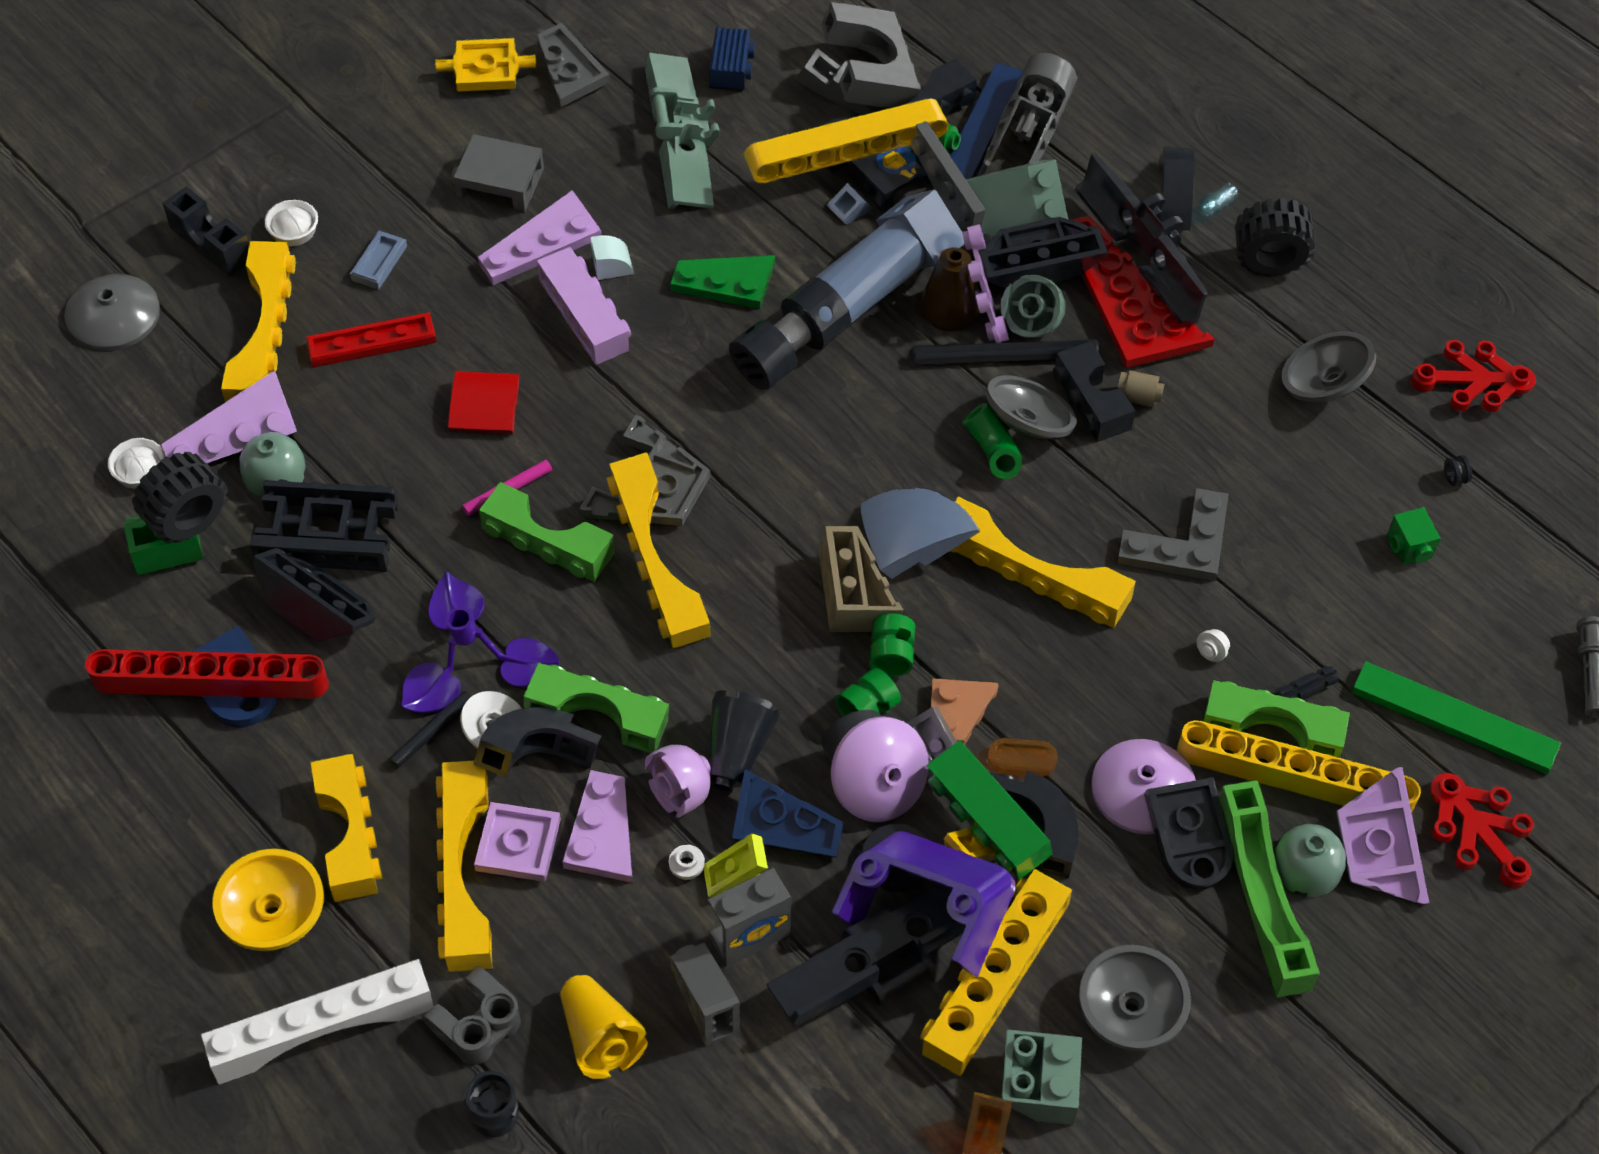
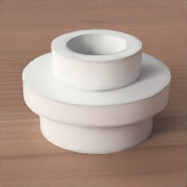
M1212 629L1206 630L1198 636L1197 647L1204 658L1212 662H1220L1227 656L1230 642L1223 632Z
M679 846L669 856V868L680 879L691 880L698 876L704 868V855L695 846ZM683 858L693 859L689 864H684L680 860Z

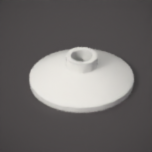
M494 691L477 693L465 703L461 711L460 722L466 738L478 748L479 741L487 729V725H490L498 717L508 712L522 708L516 701L505 694Z

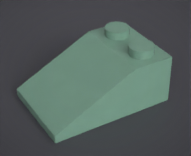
M1041 160L966 179L986 209L981 227L983 234L995 236L1000 229L1056 217L1068 219L1056 160Z

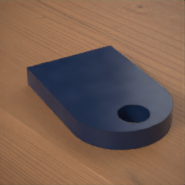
M239 626L192 651L257 653ZM212 672L206 673L203 676H208ZM242 673V674L238 675L237 677H242V676L246 675L247 673ZM201 696L215 718L232 727H247L261 722L273 711L278 699ZM248 701L260 703L257 709L246 712L242 710V706Z

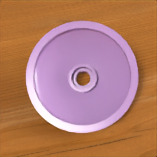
M874 717L854 726L840 741L832 760L831 781L834 793L840 804L852 815L870 822L889 821L908 811L920 797L928 776V754L923 740L910 725L891 717ZM894 769V775L889 779V772Z
M1133 739L1114 745L1100 757L1093 771L1091 788L1098 809L1110 822L1126 831L1148 835L1154 834L1144 792L1150 788L1190 782L1196 779L1189 763L1173 748L1153 740ZM1142 772H1148L1152 774V777H1145L1142 775Z

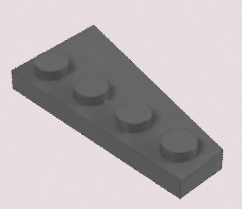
M927 121L916 124L914 137L911 141L912 149L919 157L934 189L962 232L968 231L967 227L978 224L982 227L986 209Z

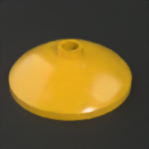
M282 849L255 851L235 861L219 879L213 895L214 916L224 935L241 947L256 951L284 948L305 936L317 922L324 902L323 885L316 869L302 856ZM272 907L278 908V910L273 914L267 913V911Z

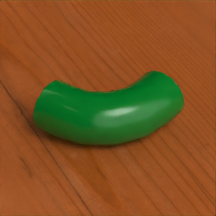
M987 403L979 405L965 417L962 424L985 453L992 473L1001 479L1015 477L1020 472L1022 466L1019 449L1004 424Z

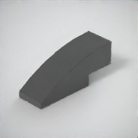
M818 48L795 78L827 100L857 113L866 115L884 109V107L845 102L839 81L848 62L845 60L840 66Z

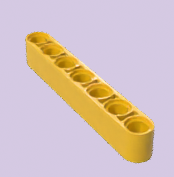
M925 99L760 141L747 147L743 156L753 179L757 183H767L912 145L911 141L914 137L916 124L927 121L938 138L947 132L949 125L938 102L934 99Z
M1197 720L1190 721L1184 725L1177 746V752L1191 765L1251 781L1257 780L1258 783L1343 806L1366 791L1361 786L1370 788L1390 773V771ZM1190 740L1197 741V742H1199L1200 744H1199V745L1193 744V743L1190 742ZM1224 749L1231 750L1235 754H1229ZM1260 758L1267 760L1269 763H1263L1258 759ZM1292 768H1298L1303 772L1294 771ZM1404 775L1412 813L1421 794L1420 786L1413 778ZM1326 777H1332L1336 779L1338 782L1331 781Z

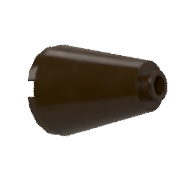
M951 247L945 249L940 254L920 298L922 316L924 319L926 317L933 322L932 326L940 330L951 332L966 329L968 324L974 320L976 322L980 315L976 299L979 289L977 282H972L968 264L972 263L970 255L964 249Z

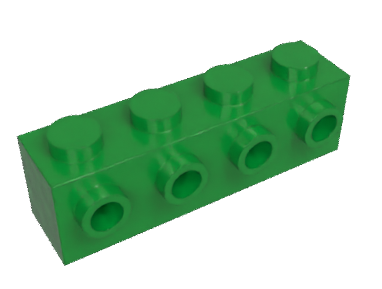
M961 740L927 764L930 777L927 782L930 788L938 797L944 795L951 802L949 808L961 823L966 820L972 826L973 830L971 833L983 848L989 846L996 854L994 859L998 866L1003 867L1008 872L1011 871L1020 880L1052 855L1050 840Z

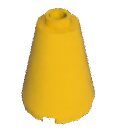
M577 975L568 979L560 992V997L577 1064L582 1073L591 1079H605L611 1077L608 1071L614 1070L617 1067H620L622 1072L630 1068L647 1048L648 1042L645 1038L647 1033L642 1024L592 977Z

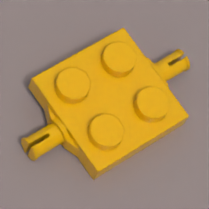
M514 38L456 41V52L453 59L435 60L436 72L454 71L457 91L516 89L518 68H536L535 55H517Z

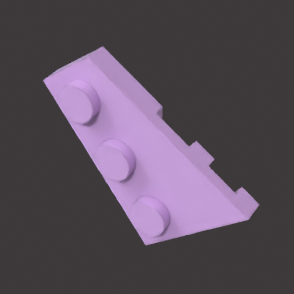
M590 771L563 859L564 869L633 883L625 777Z

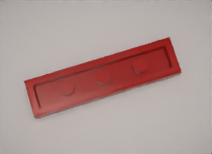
M430 312L306 336L312 367L437 343Z

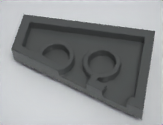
M562 23L537 34L538 45L561 107L610 83L609 73Z

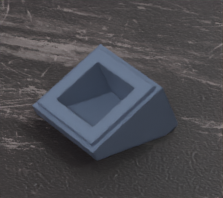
M848 183L827 204L846 225L873 209Z

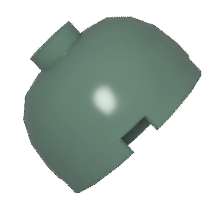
M1024 275L1020 277L1021 279L1015 281L1014 284H1010L1006 288L1001 300V314L1014 333L1027 338H1040L1052 333L1061 324L1065 315V299L1062 291L1051 280L1039 275Z
M267 432L253 437L244 446L239 457L242 481L247 489L257 496L262 497L265 494L263 488L265 480L278 481L283 479L290 482H303L305 477L306 463L301 449L293 439L282 433Z
M1303 824L1291 828L1281 837L1274 851L1282 885L1293 893L1296 890L1301 893H1308L1306 897H1318L1328 894L1338 886L1345 871L1346 852L1341 840L1331 830L1321 825Z

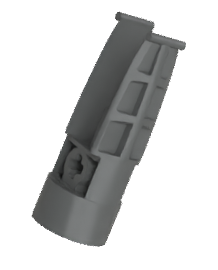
M1038 53L1028 59L999 119L978 176L985 175L1013 116L1020 119L1014 131V135L1018 136L1017 140L1023 142L1024 139L1030 141L1036 127L1043 130L1028 164L1040 161L1076 86L1077 75L1069 62L1051 53Z

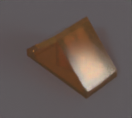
M975 1092L962 1154H1001L1012 1101Z

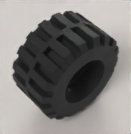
M1270 198L1264 202L1258 201L1253 203L1254 206L1246 207L1243 213L1238 215L1237 222H1235L1237 256L1242 267H1247V271L1251 273L1257 272V275L1261 276L1287 275L1291 271L1301 269V265H1307L1310 262V258L1314 256L1316 247L1312 215L1310 211H1307V207L1303 204L1299 205L1298 201H1287L1286 198H1279V200Z
M179 452L169 458L162 459L160 463L152 466L149 469L150 471L140 479V484L134 490L135 496L132 498L134 511L160 540L166 543H180L184 539L189 540L198 533H202L205 528L216 520L215 518L222 512V506L227 501L226 494L228 490L223 480L198 454H192L191 452L181 454Z

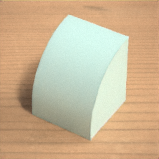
M613 236L590 237L592 259L598 280L634 274L628 248L622 240Z

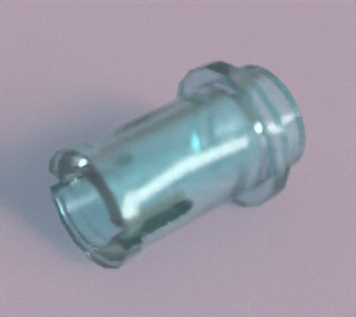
M1226 183L1215 192L1206 193L1200 202L1202 212L1207 216L1218 215L1223 207L1238 198V191L1234 185L1230 186V183Z

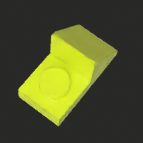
M750 834L704 864L703 870L708 897H714L768 869L761 836Z

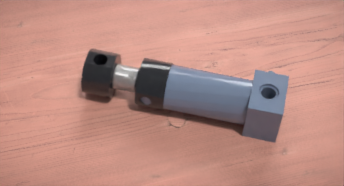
M935 189L906 196L876 220L880 226L816 277L809 279L782 300L781 309L784 317L773 325L767 320L757 321L729 343V352L738 370L752 385L760 390L771 388L797 367L798 360L795 351L804 344L812 349H822L850 327L852 322L919 269L935 266L940 254L945 249L951 247L960 248L964 245L962 231Z

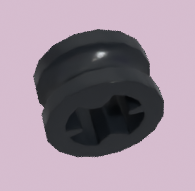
M1465 455L1457 456L1456 460L1452 457L1445 459L1444 472L1451 486H1458L1460 481L1463 484L1471 482L1472 468Z

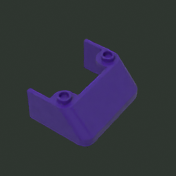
M904 831L891 834L858 856L832 913L850 927L865 919L878 887L887 879L892 867L952 889L947 901V911L956 922L966 926L952 960L970 975L978 977L1015 892L1013 876L1001 866Z

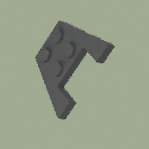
M635 415L623 435V443L650 453L649 458L658 481L659 496L653 508L651 523L683 526L710 478V469L681 447L676 448L666 440V436L658 429L654 431L646 425V421L641 416ZM592 487L579 508L580 516L620 521L616 505H620L617 495L612 497L611 493Z

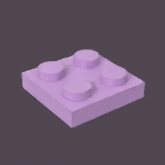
M490 802L474 863L475 871L546 882L561 820L560 813Z

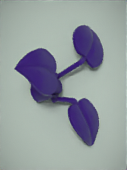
M446 572L432 594L429 605V617L436 628L449 631L447 667L444 670L441 665L433 662L423 663L414 667L404 681L401 705L407 711L425 714L443 710L451 703L461 690L460 680L450 675L454 666L455 646L457 644L461 646L470 645L475 638H479L497 659L504 661L500 669L501 675L513 687L528 688L538 663L548 666H559L560 660L550 647L530 638L512 640L507 645L506 655L502 654L483 634L482 629L476 627L475 621L481 616L485 605L480 591Z

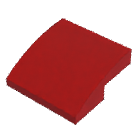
M456 371L450 403L449 430L514 434L515 409L518 405L519 374Z

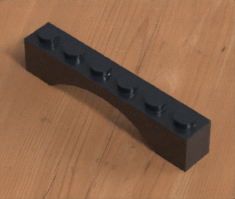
M955 58L933 69L922 91L906 104L925 99H934L938 102L944 116H946L948 113L962 106H967L975 100L977 79ZM836 118V119H834V120H832V121H830V122H828V123H826V124H824V125L831 124V123H835V122H839V121H843V120H847V119H844V118ZM848 162L827 168L833 173L842 167H847Z

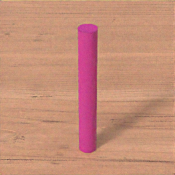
M544 460L503 483L518 490L551 472V465L547 460ZM496 487L463 504L462 509L469 517L478 512Z

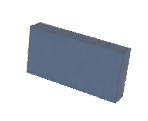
M378 231L351 271V281L379 290L406 249V239Z

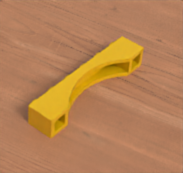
M250 241L246 268L250 284L259 294L262 301L261 317L250 341L234 358L226 363L221 387L225 402L269 373L276 372L278 358L275 352L276 347H280L282 344L280 325L281 322L286 321L287 308L285 298H290L291 281L289 276L294 274L296 265L295 256L290 255L287 242Z
M648 453L610 463L611 476L606 478L608 488L612 497L618 495L620 505H616L621 524L628 523L630 533H627L626 536L632 553L638 551L641 561L636 562L641 580H648L651 590L647 591V596L652 610L658 609L661 619H658L657 623L662 638H669L672 649L711 637L710 622L699 593L685 586L668 571L659 559L652 544L650 523L653 508L659 496L658 481Z
M961 497L956 499L955 502L969 513L981 532L950 550V552H957L966 556L979 566H986L1001 573L1008 580L1017 581L1030 587L1037 594L1046 595L1059 601L1068 609H1075L1090 616L1097 623L1106 624L1112 628L1116 626L1132 600L1136 581L1107 567L1091 569L1068 568L1034 558L1017 548L1001 533L994 524L988 510Z
M474 761L442 763V776L436 777L437 797H443V807L436 810L438 829H443V839H437L438 861L444 860V871L437 872L438 892L444 893V904H438L439 926H444L445 937H438L439 959H446L448 972L474 970L477 966L483 969H492V935L489 920L475 906L466 892L462 880L463 853L468 837L479 818L489 808L487 770L473 765Z

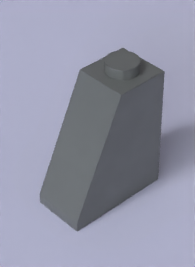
M702 943L697 946L687 945L680 948L675 955L671 956L672 974L705 1045H711L740 1033L739 1000L706 944Z

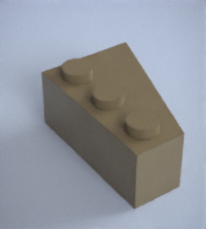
M825 526L818 552L830 632H872V621L876 617L888 613L902 615L904 610L899 602H895L889 591L890 584L886 577L881 576L876 567V559L859 527Z

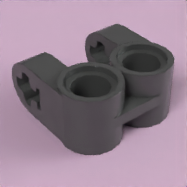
M479 966L464 978L467 988L482 1002L481 1008L474 1015L466 1016L458 1021L443 1006L436 1004L423 1017L429 1029L464 1062L473 1065L487 1061L493 1054L494 1046L502 1039L514 1035L521 1023L518 1004L514 995ZM505 1010L509 1012L506 1017L501 1019L492 1017L497 1011ZM471 1036L482 1037V1040L477 1044L465 1043Z

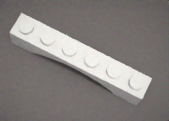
M417 959L203 1033L201 1036L213 1074L218 1084H222L254 1073L285 1051L324 1034L362 1024L399 1022L428 1012L434 1005L420 961Z

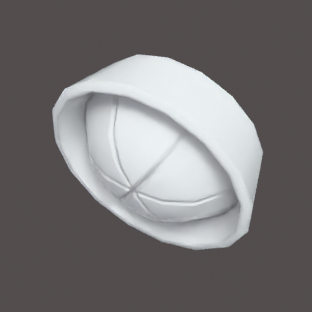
M286 200L278 203L268 211L265 217V227L269 234L277 242H287L288 246H299L309 241L313 237L318 223V213L314 207L300 200Z
M145 438L129 439L120 443L112 450L108 458V469L112 477L125 487L135 489L140 484V479L143 475H146L152 466L157 465L165 458V453L161 446L153 440Z

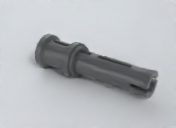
M1590 616L1581 618L1576 623L1581 643L1577 648V653L1580 659L1583 660L1585 715L1596 719L1599 718V617Z

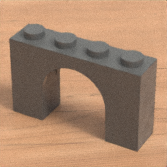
M836 2L830 3L821 24L827 43L865 50L882 62V64L849 60L839 81L845 102L894 108L905 105L921 92V86L914 71V64L911 63L908 47L904 42L901 26L898 24L895 12Z

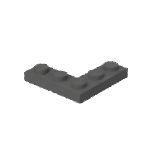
M1196 488L1188 541L1123 530L1117 564L1216 581L1229 494Z

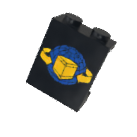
M912 145L848 161L847 178L883 214L894 206L895 192L925 175L928 177L919 157L914 153Z

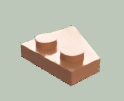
M933 679L931 707L938 706L957 741L961 740L965 745L971 736L972 729L975 725H978L984 716L986 707L992 698L996 697L998 683Z

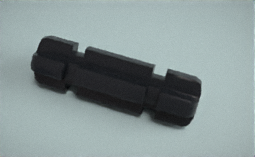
M1325 666L1317 670L1316 673L1312 672L1290 682L1289 685L1285 684L1277 688L1275 695L1287 698H1305L1324 689L1325 686L1329 687L1339 681L1337 670L1334 666Z

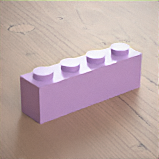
M568 247L537 260L539 281L595 365L629 351L628 337L631 336V331L627 322L624 319L620 320L616 315V308L612 300L604 297L599 281L596 277L591 278L586 263L581 256L577 257L571 247Z

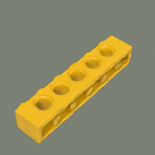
M1036 869L1033 870L1027 880L1025 878L1020 879L1013 894L1015 899L1006 910L978 977L972 976L962 969L958 977V981L961 983L956 991L949 990L940 1004L941 1014L936 1021L930 1019L924 1027L920 1036L924 1040L922 1050L924 1056L958 1076L962 1075L1069 906L1072 889ZM1034 910L1039 915L1031 917L1026 915L1023 911ZM1014 937L1021 943L1012 945L1006 942L1005 939ZM996 965L1003 971L992 973L986 967ZM970 994H979L985 1000L974 1002L968 996ZM958 1022L967 1029L955 1031L949 1025Z

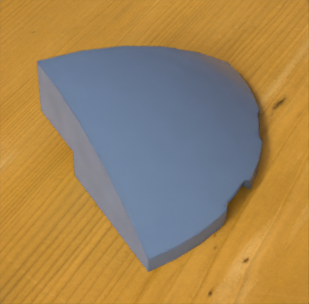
M927 489L891 490L871 497L861 503L863 524L873 555L880 571L891 579L918 562L924 566L928 565L981 532L969 513L958 503L951 501L938 492Z

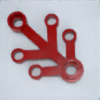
M1450 340L1446 343L1443 351L1445 358L1455 361L1467 371L1436 370L1433 365L1425 363L1414 369L1410 380L1412 387L1419 392L1432 391L1436 383L1471 384L1465 390H1456L1453 393L1450 405L1456 411L1467 410L1470 403L1490 385H1503L1497 391L1486 392L1482 401V407L1486 411L1497 412L1500 410L1502 403L1512 394L1524 395L1531 391L1535 386L1536 376L1529 368L1521 365L1512 366L1495 353V345L1490 341L1478 343L1475 357L1481 362L1489 363L1499 372H1490L1464 353L1465 347L1462 342Z
M1442 773L1436 776L1431 784V794L1435 802L1439 804L1437 822L1432 830L1433 837L1441 843H1447L1452 840L1456 832V826L1451 821L1453 809L1455 808L1463 818L1460 847L1454 858L1455 864L1462 870H1471L1475 867L1479 858L1478 852L1475 849L1477 835L1502 865L1499 872L1501 882L1512 889L1523 887L1531 875V868L1528 862L1521 857H1514L1492 829L1510 832L1518 838H1525L1529 836L1534 827L1532 818L1523 813L1510 818L1475 810L1468 802L1487 804L1493 810L1503 811L1511 801V794L1504 787H1495L1491 791L1466 786L1464 781L1455 774ZM1444 786H1449L1455 791H1449ZM1494 796L1502 797L1504 802L1497 801ZM1521 822L1525 824L1527 829L1519 828L1516 823ZM1439 828H1446L1449 831V834H1443L1442 832H1440ZM1461 855L1470 856L1472 861L1463 860ZM1511 866L1519 868L1522 873L1515 872Z

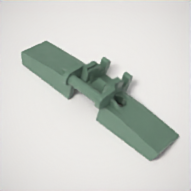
M648 53L645 72L653 120L657 122L655 133L659 139H664L659 150L668 209H675L678 205L713 208L714 203L706 147L711 146L720 134L719 126L716 123L712 124L709 130L708 120L715 112L714 101L708 100L706 106L698 107V98L696 97L687 58ZM679 144L689 146L692 151L683 150Z

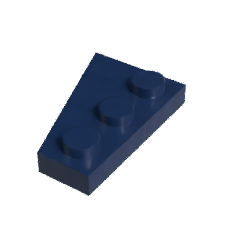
M745 769L732 834L733 840L741 841L748 835L755 834L762 837L763 846L831 858L838 857L843 821L806 801L804 802L780 787L772 785Z

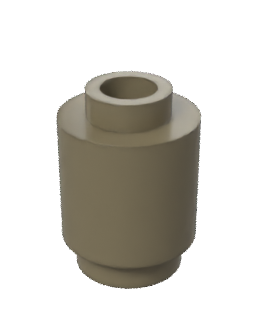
M1130 370L1129 373L1121 372L1118 388L1122 389L1130 403L1153 408L1154 401L1161 402L1165 384L1159 383L1160 376Z

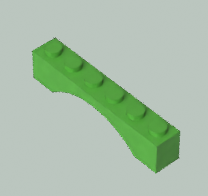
M1258 781L1225 785L1222 788L1219 800L1233 846V859L1276 998L1312 992L1320 973L1309 939L1298 925L1281 883L1272 846L1268 812Z

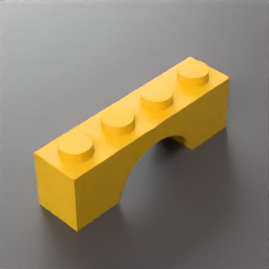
M353 754L311 762L314 788L320 809L335 812L344 817L349 823L348 831L343 841L335 849L325 854L329 884L334 901L339 902L378 894L376 880L382 879L379 859H372L370 849L377 848L373 827L367 828L365 818L372 817L368 796H361L360 788L367 786L363 766L356 767Z

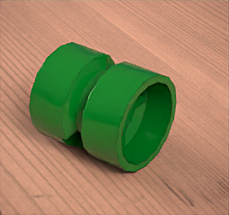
M888 613L882 614L872 621V645L870 647L869 667L871 669L873 667L879 668L889 677L903 676L913 669L914 648L912 646L915 640L916 624L912 619L901 614Z
M875 667L857 680L858 685L851 684L836 696V704L843 717L861 710H874L884 715L901 702L900 692L895 683L884 671Z

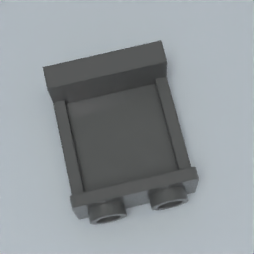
M473 134L469 145L463 147L459 167H455L452 172L451 183L455 185L456 196L463 198L468 188L510 197L513 201L514 210L526 212L544 170L542 149Z

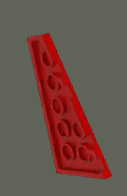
M1090 216L1072 219L1088 227H1098L1106 246L1107 257L1081 276L1125 368L1213 347L1215 339L1208 332L1204 334L1195 324L1180 325L1139 273V269L1132 263L1133 258L1127 252L1122 253L1112 243V237Z

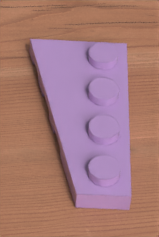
M571 191L478 257L479 265L491 283L495 285L537 267V260L568 247L575 250L591 243L590 237L601 236V229L575 193Z
M273 371L161 445L165 456L168 458L175 453L191 452L192 454H198L206 463L242 451L244 446L253 437L261 433L277 432L289 435L297 432L277 375Z

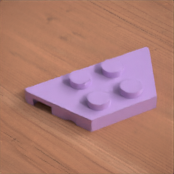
M1398 767L1336 812L1342 845L1346 852L1350 883L1412 902L1428 904L1429 898L1403 768Z

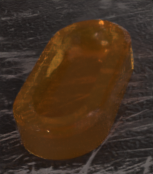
M1001 738L991 744L988 752L990 767L1000 774L1025 776L1026 772L1030 771L1042 777L1048 776L1055 770L1058 760V753L1055 747L1046 741Z

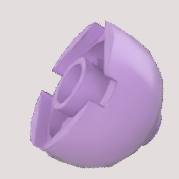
M669 745L650 753L646 757L645 771L651 768L654 777L648 781L657 801L668 813L676 811L677 815L675 817L680 818L705 801L710 789L709 773L711 767L704 756L699 755L693 749L684 745Z

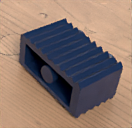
M720 27L715 28L709 69L710 87L745 89L746 80H751L752 62H748V60L754 59L755 41H750V30H743L742 28L739 30L737 28L726 29L725 27L722 29Z

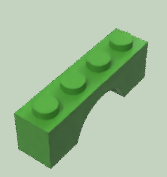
M502 482L497 485L479 510L482 529L487 534L495 538H503L511 542L519 550H528L540 556L549 564L560 565L579 578L585 577L595 582L615 554L613 534L590 523L583 522L574 528L561 531L549 530L539 526L530 517L528 494Z
M538 663L524 695V708H550L568 713L578 710L602 712L617 724L621 733L622 745L647 753L657 750L668 722L669 704L663 702L660 698L636 694L620 685L611 686L599 682L589 675H576L567 672L557 665L548 666Z
M1213 680L1203 722L1241 732L1257 724L1275 725L1288 731L1297 740L1300 748L1340 758L1344 748L1350 712L1339 710L1334 706H1320L1308 703L1300 698L1274 695L1262 689L1253 690L1241 687L1233 682Z

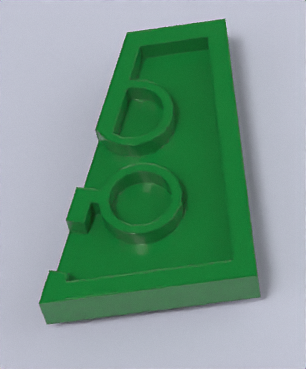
M775 255L679 260L670 283L671 292L760 309L775 265Z

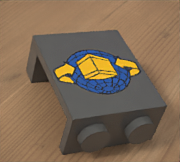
M774 868L708 899L709 905L721 926L709 931L710 939L726 967L790 936L791 896Z

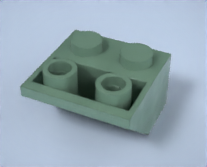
M1007 1029L1002 1104L1035 1121L1074 1125L1079 1107L1082 1037Z

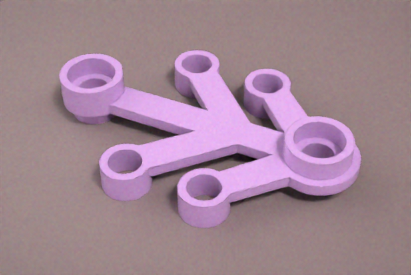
M978 224L967 227L968 231L962 232L966 250L972 249L975 260L968 264L972 282L979 281L982 289L976 295L980 313L987 312L990 322L985 323L989 341L995 340L996 343H1002V341L1009 340L1003 316L996 317L992 294L988 287L983 263L978 251L986 249L981 226Z

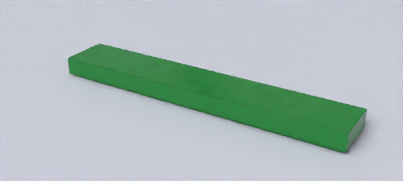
M1365 661L1352 690V694L1545 775H1548L1561 745L1559 741Z

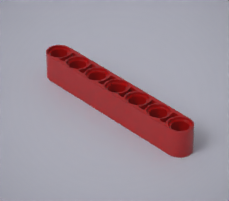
M102 649L91 653L85 662V668L95 689L106 694L313 699L324 695L329 687L328 677L321 659L317 656L306 654ZM212 672L208 676H203L206 673ZM242 673H247L246 675H244V676H242V677H237L238 675H240V674H242ZM276 674H281L280 676H278V677H276V678H271L272 676H274V675H276ZM310 675H316L313 678L305 679Z

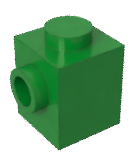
M1424 507L1395 514L1387 532L1391 549L1394 553H1398L1403 565L1415 561L1422 563L1434 557L1441 539Z

